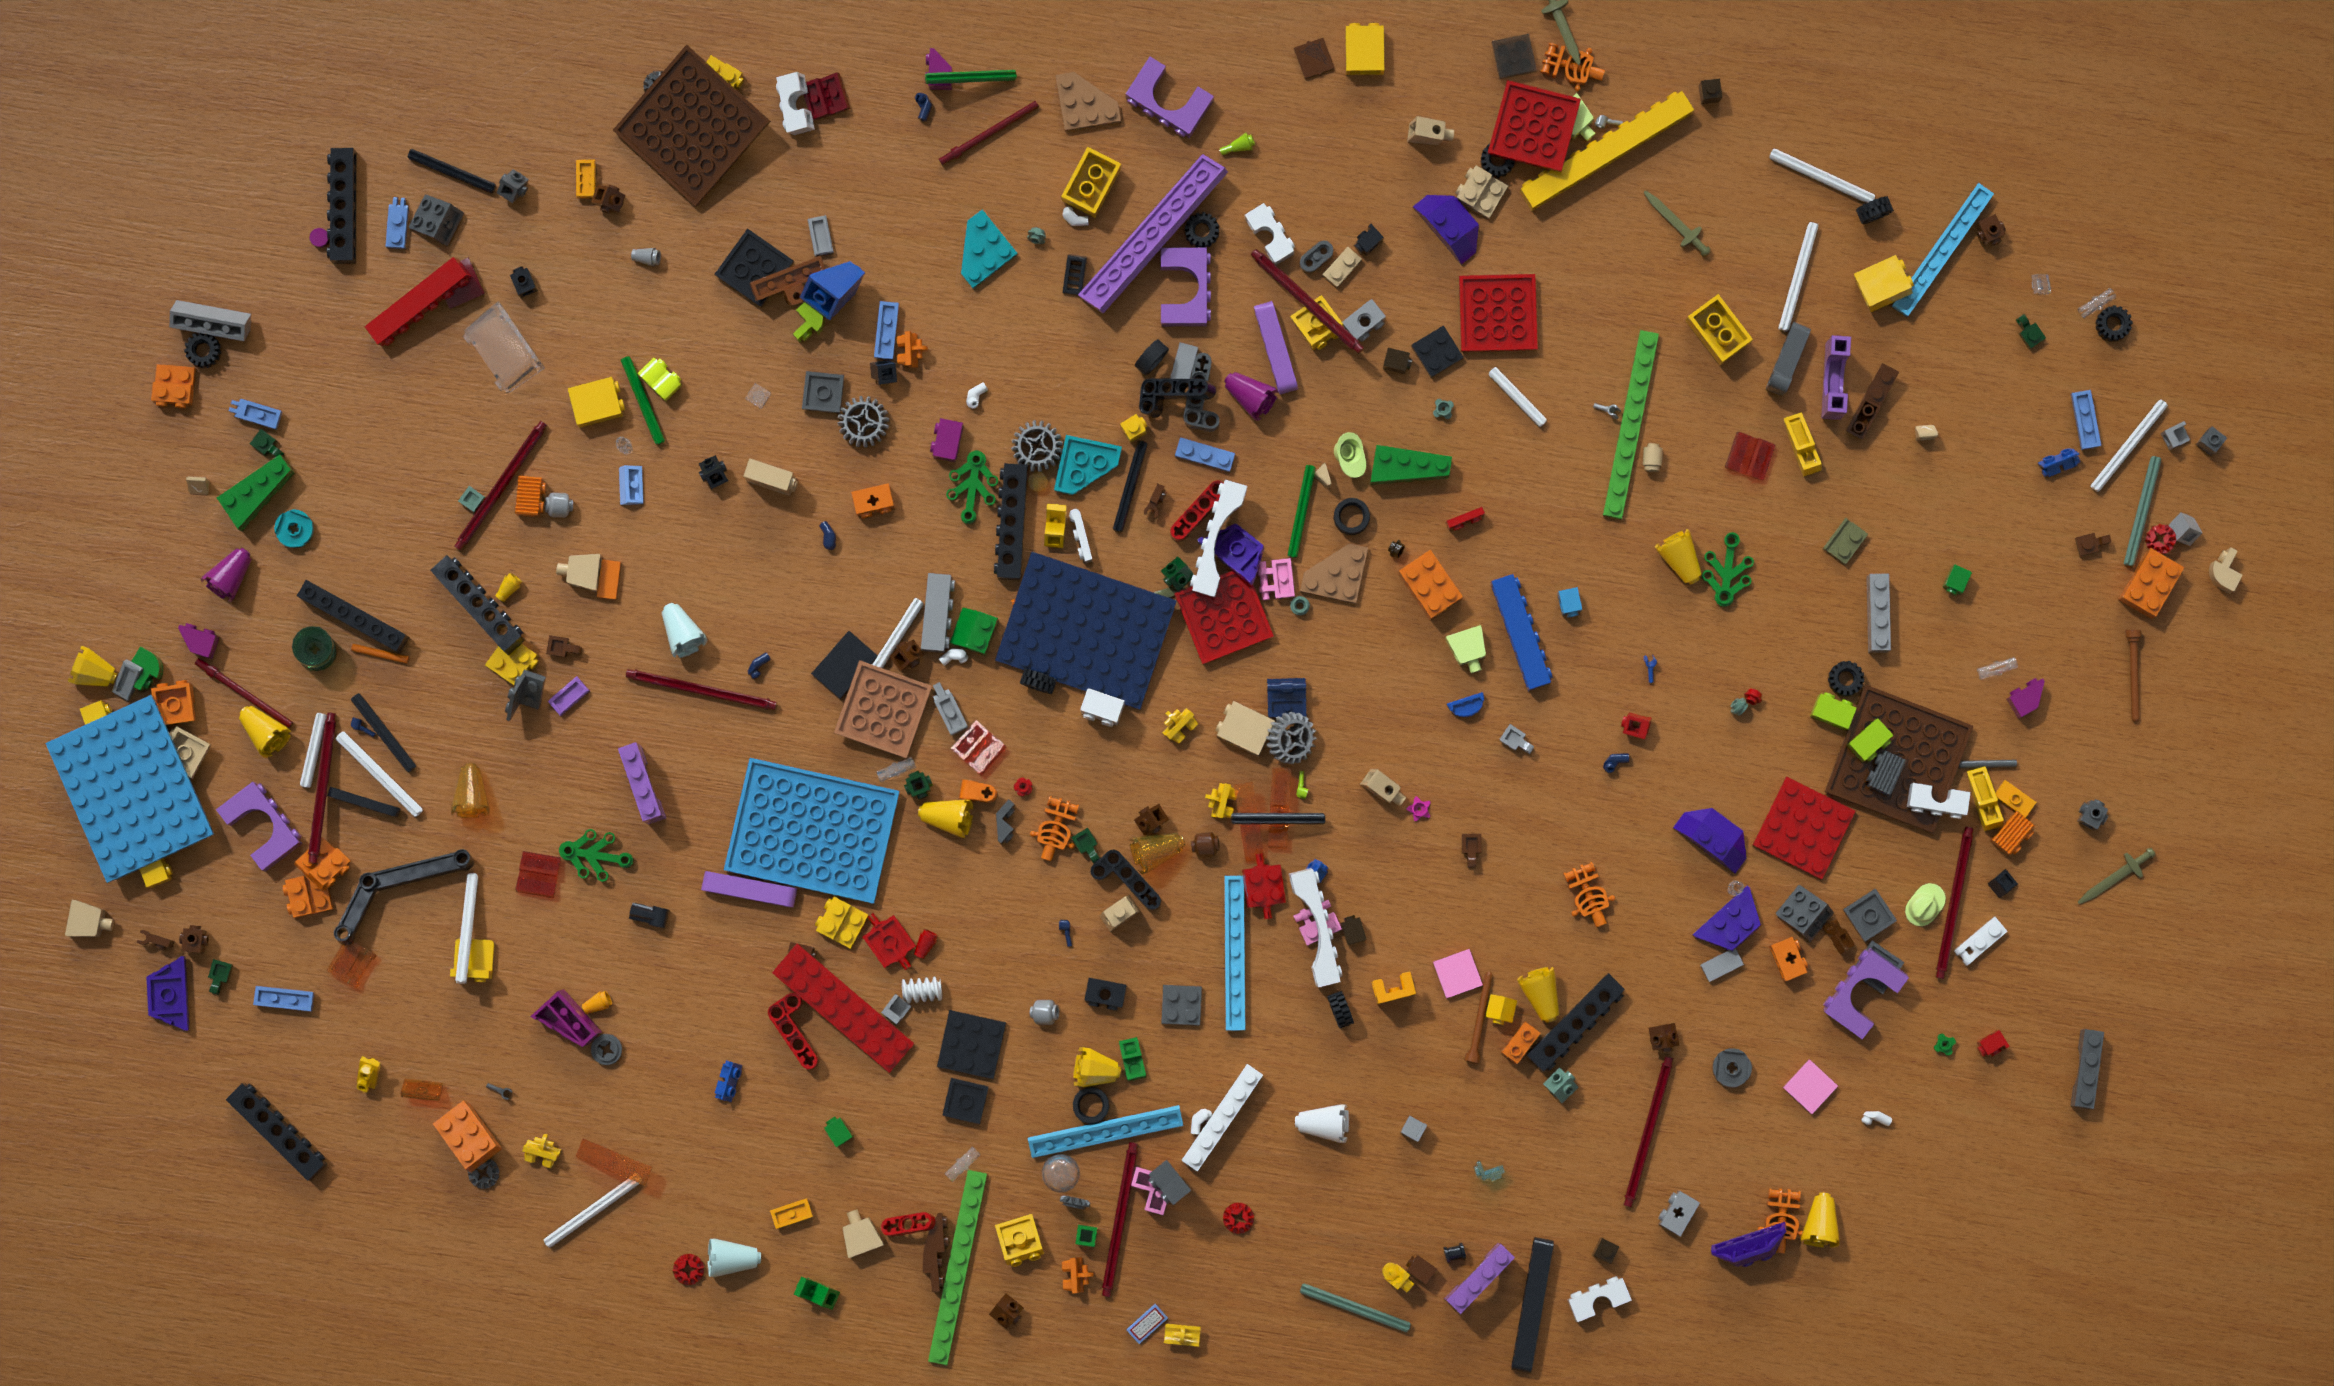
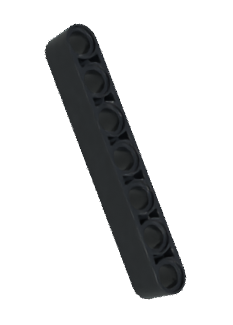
M1534 1237L1511 1366V1370L1525 1373H1531L1554 1240Z

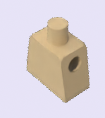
M1417 116L1409 123L1407 142L1439 145L1443 140L1452 141L1454 130L1446 129L1444 121Z
M600 554L569 556L568 564H557L556 574L567 576L566 583L569 585L597 592L602 556Z
M1370 769L1360 785L1384 802L1390 803L1393 801L1400 806L1406 799L1403 794L1398 792L1401 787L1378 769ZM1386 786H1387L1388 789H1389L1387 793H1385V787H1386Z
M1128 895L1102 912L1100 917L1111 932L1139 913L1140 909L1131 896Z
M72 900L65 936L100 937L102 929L112 931L114 920L104 918L105 910L81 901Z
M858 1209L847 1213L850 1225L843 1227L848 1258L885 1245L869 1217L861 1220Z

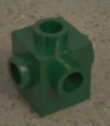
M1178 556L1161 570V573L1165 576L1163 581L1169 588L1173 586L1177 591L1186 586L1194 575L1187 564Z
M919 771L909 774V778L905 779L907 784L904 785L908 796L912 795L913 798L917 797L918 800L928 797V793L931 792L930 787L933 786L930 776H925L924 772L920 773ZM922 783V789H916V784Z

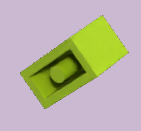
M1824 692V695L1819 694L1810 717L1842 730H1848L1856 711V707L1852 706L1853 703L1842 699V702L1838 701L1830 693Z
M1877 718L1847 746L1861 762H1864L1866 759L1870 762L1877 755L1876 750L1880 747L1884 749L1892 742L1890 738L1893 734Z

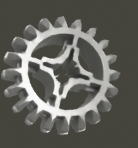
M860 396V402L852 398L853 405L846 402L848 409L841 408L845 415H838V418L843 420L838 422V426L843 427L839 430L841 434L846 433L843 438L845 440L850 438L849 444L852 445L856 440L857 447H860L861 442H863L864 447L867 448V442L870 441L871 445L874 446L873 440L875 438L878 442L881 441V438L878 436L879 434L886 436L882 429H889L887 424H883L889 422V418L883 417L888 414L887 410L881 411L884 407L883 404H879L876 407L877 399L870 403L871 398L868 396L866 402H864L863 396ZM864 407L860 415L850 416L856 409ZM869 409L874 410L878 414L879 422L869 418ZM866 416V421L869 423L861 427L859 420ZM848 422L858 426L857 435L849 430ZM877 428L872 434L863 436L867 429Z
M1034 420L1033 426L1030 427L1027 422L1025 423L1026 430L1021 426L1019 427L1022 434L1017 432L1014 434L1018 440L1013 439L1012 443L1017 446H1013L1011 449L1018 452L1013 456L1014 458L1021 457L1018 460V464L1025 462L1027 468L1031 465V472H1034L1035 466H1038V471L1042 472L1041 466L1043 465L1046 470H1049L1048 463L1050 462L1052 466H1055V462L1052 459L1059 460L1060 456L1056 453H1062L1063 451L1061 448H1057L1062 446L1063 442L1056 441L1061 438V435H1054L1057 431L1056 428H1053L1051 431L1049 430L1051 427L1050 423L1043 427L1044 421H1040V425L1037 426ZM1032 432H1042L1034 439L1026 437ZM1047 435L1053 442L1052 451L1044 445ZM1041 441L1040 446L1042 448H1037L1034 451V446H1032V444H1038V442ZM1022 442L1031 448L1028 457L1021 450ZM1038 454L1048 455V457L1043 460H1033Z
M1289 712V714L1283 713L1282 717H1276L1277 723L1271 722L1273 728L1267 729L1270 732V736L1266 738L1270 740L1267 746L1271 748L1269 752L1274 755L1275 759L1288 764H1294V762L1301 763V759H1307L1306 753H1312L1310 748L1315 747L1312 741L1317 739L1312 734L1316 730L1311 728L1313 723L1309 722L1307 717L1300 713ZM1295 723L1288 730L1285 729L1288 725ZM1294 746H1297V749L1290 753H1287L1289 749L1292 750Z

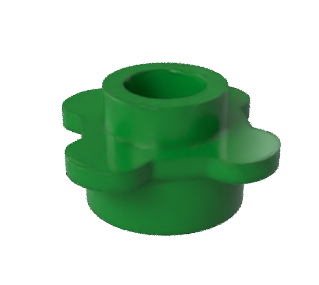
M1939 1034L1934 1050L1936 1052H1944L1947 1056L1951 1055L1953 1052L1952 1047L1956 1044L1955 1038Z

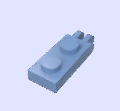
M393 197V204H389L386 248L406 249L409 206L405 205L406 198H401L400 205H398V197Z
M240 399L239 402L231 401L232 405L238 406L237 409L229 407L228 411L235 413L234 417L277 430L283 413L281 410Z

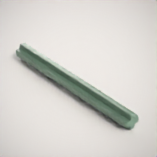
M2157 456L2150 458L2124 560V565L2133 567L2136 562L2162 460Z
M1305 1283L1301 1286V1294L1404 1332H1408L1411 1323Z

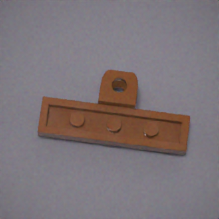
M817 256L752 281L749 284L756 301L782 291L788 305H796L804 302L800 298L804 289L802 283L807 282L808 277L812 273L825 270V266L821 256ZM794 293L797 294L796 299L793 298Z

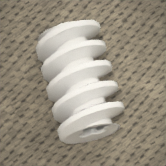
M928 977L925 978L924 983L918 978L916 984L910 979L908 985L902 979L903 1001L905 998L907 1003H911L912 998H914L915 1003H918L921 997L923 1002H926L927 996H929L931 1001H934L935 996L941 1001V978L937 982L936 977H933L931 983Z

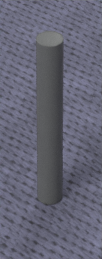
M2017 760L1960 761L1958 768L2017 767Z

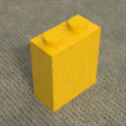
M1351 23L1349 26H1346V75H1384V26H1380L1379 23H1369L1368 26Z
M1896 255L1854 274L1855 281L1870 312L1913 294L1912 287L1914 283L1911 277L1906 276L1904 272L1906 267L1903 260H1898Z
M613 377L568 388L576 423L579 428L624 416L622 411L625 410L623 399L619 400L618 393L621 392L618 381H614Z

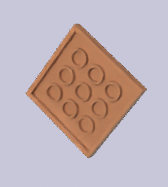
M859 660L834 733L907 758L932 686Z

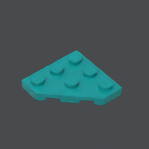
M983 209L967 221L961 275L971 288L974 289L1018 255Z
M1066 435L1054 491L1074 495L1118 467L1122 446Z

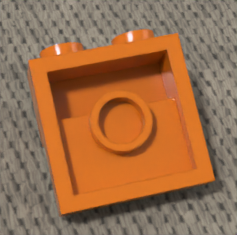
M157 364L151 401L160 407H167V404H174L176 408H186V405L192 406L196 368Z
M187 680L176 681V685L168 686V683H161L156 685L157 688H151L152 695L166 726L196 721L193 704L195 703L193 684L187 683Z
M323 837L321 838L320 855L317 864L308 863L309 849L294 863L321 891L325 887L330 888L336 882L335 878L340 874L343 876L350 869V860Z
M307 876L285 880L286 885H283V892L285 896L289 897L290 903L287 904V910L289 915H293V918H300L334 909L329 888L325 887L321 891Z

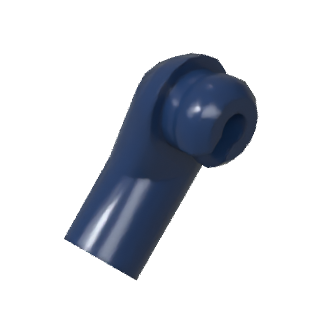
M917 93L915 101L921 108L918 119L926 122L932 109V103L926 94Z
M824 521L819 525L824 533V548L834 550L836 547V534L828 522Z
M766 652L755 658L747 670L748 675L752 679H757L761 675L760 671H758L760 666L771 660Z
M1629 753L1611 754L1604 762V770L1607 773H1612L1619 763H1629Z

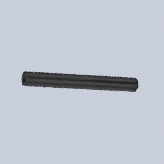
M410 149L407 157L410 160L492 194L496 189V184L419 151Z
M1138 440L1113 526V530L1116 532H1123L1147 448V442Z
M361 694L354 695L351 701L406 772L413 771L416 768V764Z
M1232 813L1231 815L1232 824L1323 825L1326 819L1324 813Z

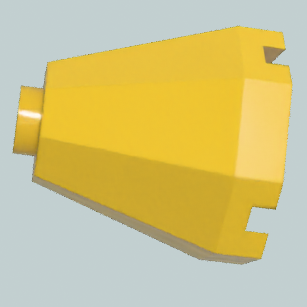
M81 646L80 649L83 650V653H78L70 673L73 679L69 678L68 682L75 685L107 687L110 683L114 684L117 673L114 672L115 668L91 649Z
M1079 1047L1078 1051H1082V1053L1077 1055L1075 1059L1073 1078H1076L1077 1082H1074V1086L1087 1087L1111 1083L1120 1077L1121 1067H1118V1062L1090 1048Z

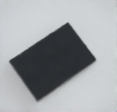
M848 631L811 674L841 699L850 688L859 660L872 664L878 655L853 633Z

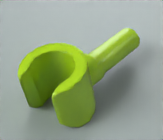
M1299 771L1296 795L1299 798L1306 799L1308 789L1303 788L1304 771Z

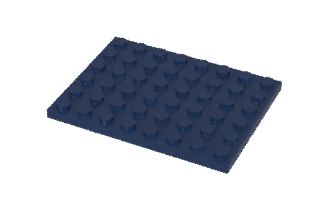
M1032 551L995 661L1022 670L1026 668L1049 675L1057 679V682L1087 691L1089 688L1124 700L1125 705L1141 709L1177 600Z

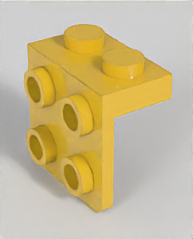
M460 939L455 941L454 969H450V976L455 977V979ZM471 939L467 978H474V982H486V979H492L494 942L492 940Z

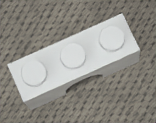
M794 72L776 77V89L780 95L781 102L779 106L784 116L783 127L785 131L789 134L797 135L815 130L812 112L804 108L800 110L796 108L798 97L808 93L805 75Z
M1263 203L1245 214L1244 219L1254 234L1262 230L1272 233L1274 239L1265 246V252L1270 260L1277 265L1294 255L1293 249L1295 245L1290 238L1287 239L1283 234L1285 230L1280 222L1276 223L1274 220L1275 214L1271 207H1266Z
M1917 783L1910 784L1907 807L1912 808L1911 811L1923 813V810L1931 811V815L1942 816V813L1950 814V818L1961 819L1962 816L1967 815L1971 792L1951 789L1948 790L1946 801L1938 803L1932 798V786Z
M1615 1276L1607 1279V1284L1600 1286L1598 1283L1588 1287L1589 1291L1585 1293L1578 1291L1570 1294L1571 1298L1567 1299L1576 1322L1595 1315L1593 1302L1599 1296L1607 1297L1613 1308L1631 1301L1623 1278L1618 1279Z

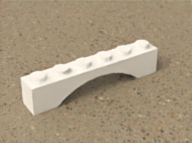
M1225 480L1224 484L1220 483L1217 493L1220 495L1219 502L1215 501L1212 512L1215 515L1213 520H1209L1206 530L1209 531L1208 539L1204 538L1201 549L1204 550L1203 556L1198 557L1196 568H1199L1197 576L1193 575L1190 583L1193 591L1211 597L1216 596L1220 582L1215 564L1216 539L1226 519L1243 505L1247 486Z
M1312 868L1289 873L1293 893L1308 906L1317 925L1318 950L1311 967L1315 985L1322 987L1341 982L1340 965L1337 966L1335 958H1338L1337 950L1331 944V939H1333L1332 930L1327 928L1326 921L1329 920L1326 909H1323L1321 903L1324 902L1323 893L1321 890L1318 891L1317 883H1320L1317 871L1314 872Z
M1248 1064L1245 1066L1183 1157L1182 1161L1196 1171L1200 1169L1263 1074Z

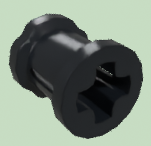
M1462 1242L1457 1246L1443 1247L1447 1264L1453 1260L1466 1259Z

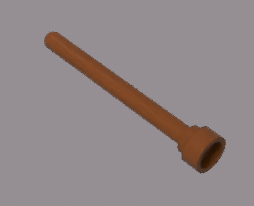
M2125 630L2126 638L2130 642L2131 718L2133 722L2139 721L2137 642L2141 638V630Z
M1490 971L1486 972L1484 976L1471 1048L1465 1054L1464 1059L1466 1062L1479 1064L1481 1058L1478 1048L1492 981V973Z

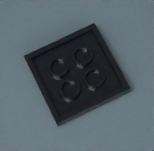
M747 228L714 275L762 308L770 296L756 301L749 283L791 267L794 260Z
M949 1010L937 1067L994 1079L1006 1022Z

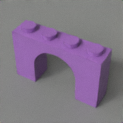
M1149 57L1125 94L1126 99H1128L1127 102L1133 107L1139 106L1144 109L1143 112L1147 116H1155L1160 119L1159 123L1163 126H1171L1176 129L1175 133L1179 136L1190 138L1213 103L1214 96L1197 87L1184 107L1174 111L1161 108L1155 102L1153 92L1165 73L1166 66Z
M1161 248V270L1187 271L1196 278L1199 285L1197 295L1190 302L1185 304H1161V326H1207V321H1211V310H1207V302H1211V291H1207V283H1210V272H1207V265H1210V253H1207V248Z
M1832 335L1825 343L1821 419L1841 420L1847 413L1848 394L1843 393L1845 364L1850 356L1851 337Z
M635 742L618 748L642 821L649 825L666 819L661 801L656 797L645 765L648 763L642 746Z
M251 782L217 808L216 811L229 826H232L252 811H264L270 816L273 822V834L270 840L250 855L259 868L266 872L303 843L299 840L302 838L295 828L292 830L288 825L290 821L286 815L278 812L277 808L279 806L272 798L269 800L266 796L267 790L261 783Z
M1871 948L1867 951L1864 950L1860 954L1858 964L1851 966L1847 972L1848 977L1846 980L1838 983L1835 988L1837 992L1833 997L1829 996L1823 1004L1825 1006V1013L1861 1039L1865 1037L1874 1023L1851 1003V991L1855 984L1866 978H1874L1898 993L1909 979L1906 973Z
M1497 1243L1484 1256L1485 1259L1473 1273L1444 1298L1458 1313L1461 1314L1515 1258L1502 1244Z

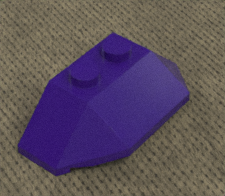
M1426 195L1413 206V209L1461 265L1476 253L1479 224L1455 196Z
M1713 808L1684 812L1673 827V829L1734 874L1746 860L1743 830Z
M1779 1223L1711 1245V1253L1713 1256L1737 1267L1750 1266L1754 1261L1760 1259L1761 1261H1766L1775 1255L1786 1233V1223Z

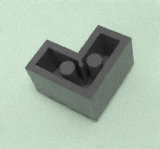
M1167 1160L1148 1174L1151 1177L1148 1181L1155 1189L1157 1187L1161 1189L1163 1193L1160 1196L1167 1204L1171 1202L1174 1205L1191 1191Z

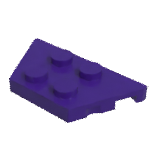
M1233 524L1224 530L1220 529L1215 544V557L1252 585L1265 548L1263 544L1239 525ZM1203 537L1197 540L1201 546L1204 540Z
M1747 885L1701 926L1693 934V937L1707 941L1712 945L1723 947L1731 952L1740 946L1761 927L1750 887Z
M181 956L174 962L165 965L157 972L146 977L148 1015L182 1030L190 1031L186 956Z

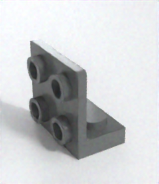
M424 195L409 228L430 236L439 243L448 246L464 212L448 202Z
M524 670L521 676H517L514 688H510L507 696L510 699L505 708L507 721H511L520 704L539 709L544 691L545 676Z
M1801 885L1796 887L1776 912L1780 919L1798 930L1809 942L1814 939L1834 914L1827 903Z

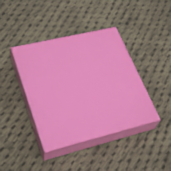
M1470 949L1433 962L1446 998L1483 985Z
M1809 1059L1787 1082L1783 1089L1810 1114H1813L1838 1085Z

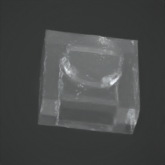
M2048 274L2031 275L2034 294L2046 295L2051 293Z
M754 383L745 400L763 409L772 393Z

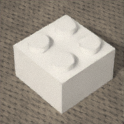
M1088 688L1080 711L1085 719L1094 721L1096 718L1102 720L1103 725L1113 727V725L1117 726L1125 702L1124 700Z

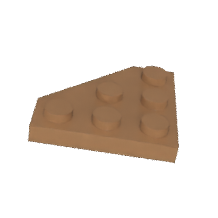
M1075 72L1056 75L1065 132L1121 122L1117 101Z
M1349 543L1305 571L1300 592L1356 604L1368 547Z

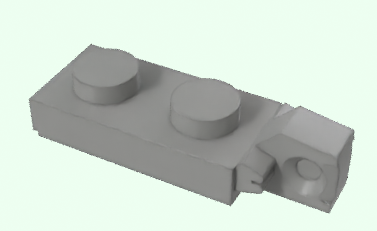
M940 682L933 685L937 695L933 696L934 702L950 735L952 736L968 728L949 689L944 691Z

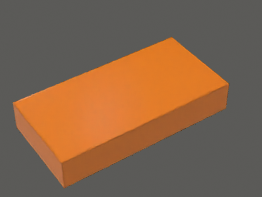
M602 559L597 598L617 600L621 570L620 561Z

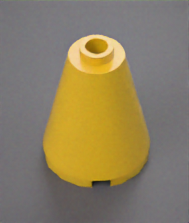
M1686 529L1685 534L1683 531H1680L1664 539L1665 544L1662 546L1659 543L1655 546L1656 551L1684 583L1689 582L1691 585L1700 580L1699 576L1702 573L1692 536L1688 529Z
M246 706L240 711L239 720L262 757L268 758L273 756L271 752L275 750L279 752L289 741L291 736L288 733L291 730L254 706Z
M971 800L924 802L919 807L918 817L921 818L922 822L960 838H965V835H968L973 820V815H970L973 803Z
M1548 967L1530 971L1526 978H1523V975L1517 979L1518 984L1540 1020H1545L1546 1023L1555 1021L1557 1019L1556 1016L1559 1015L1554 968L1551 967L1549 970Z
M1819 1193L1818 1196L1814 1197L1800 1241H1804L1803 1244L1821 1248L1830 1244V1248L1840 1246L1835 1201L1833 1197H1830L1831 1194Z

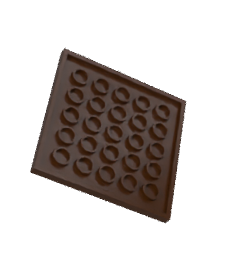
M686 45L613 131L687 200L697 207L771 121L689 45Z
M1865 684L1824 792L1933 834L1940 816L1931 815V811L1923 810V813L1911 811L1912 808L1907 807L1910 784L1917 783L1932 786V798L1938 803H1944L1965 751L1973 725ZM1877 718L1893 734L1890 738L1892 742L1884 749L1880 747L1876 750L1877 755L1888 751L1907 760L1890 796L1867 787L1869 782L1866 779L1870 771H1874L1877 764H1874L1877 755L1870 762L1867 759L1861 762L1847 746Z

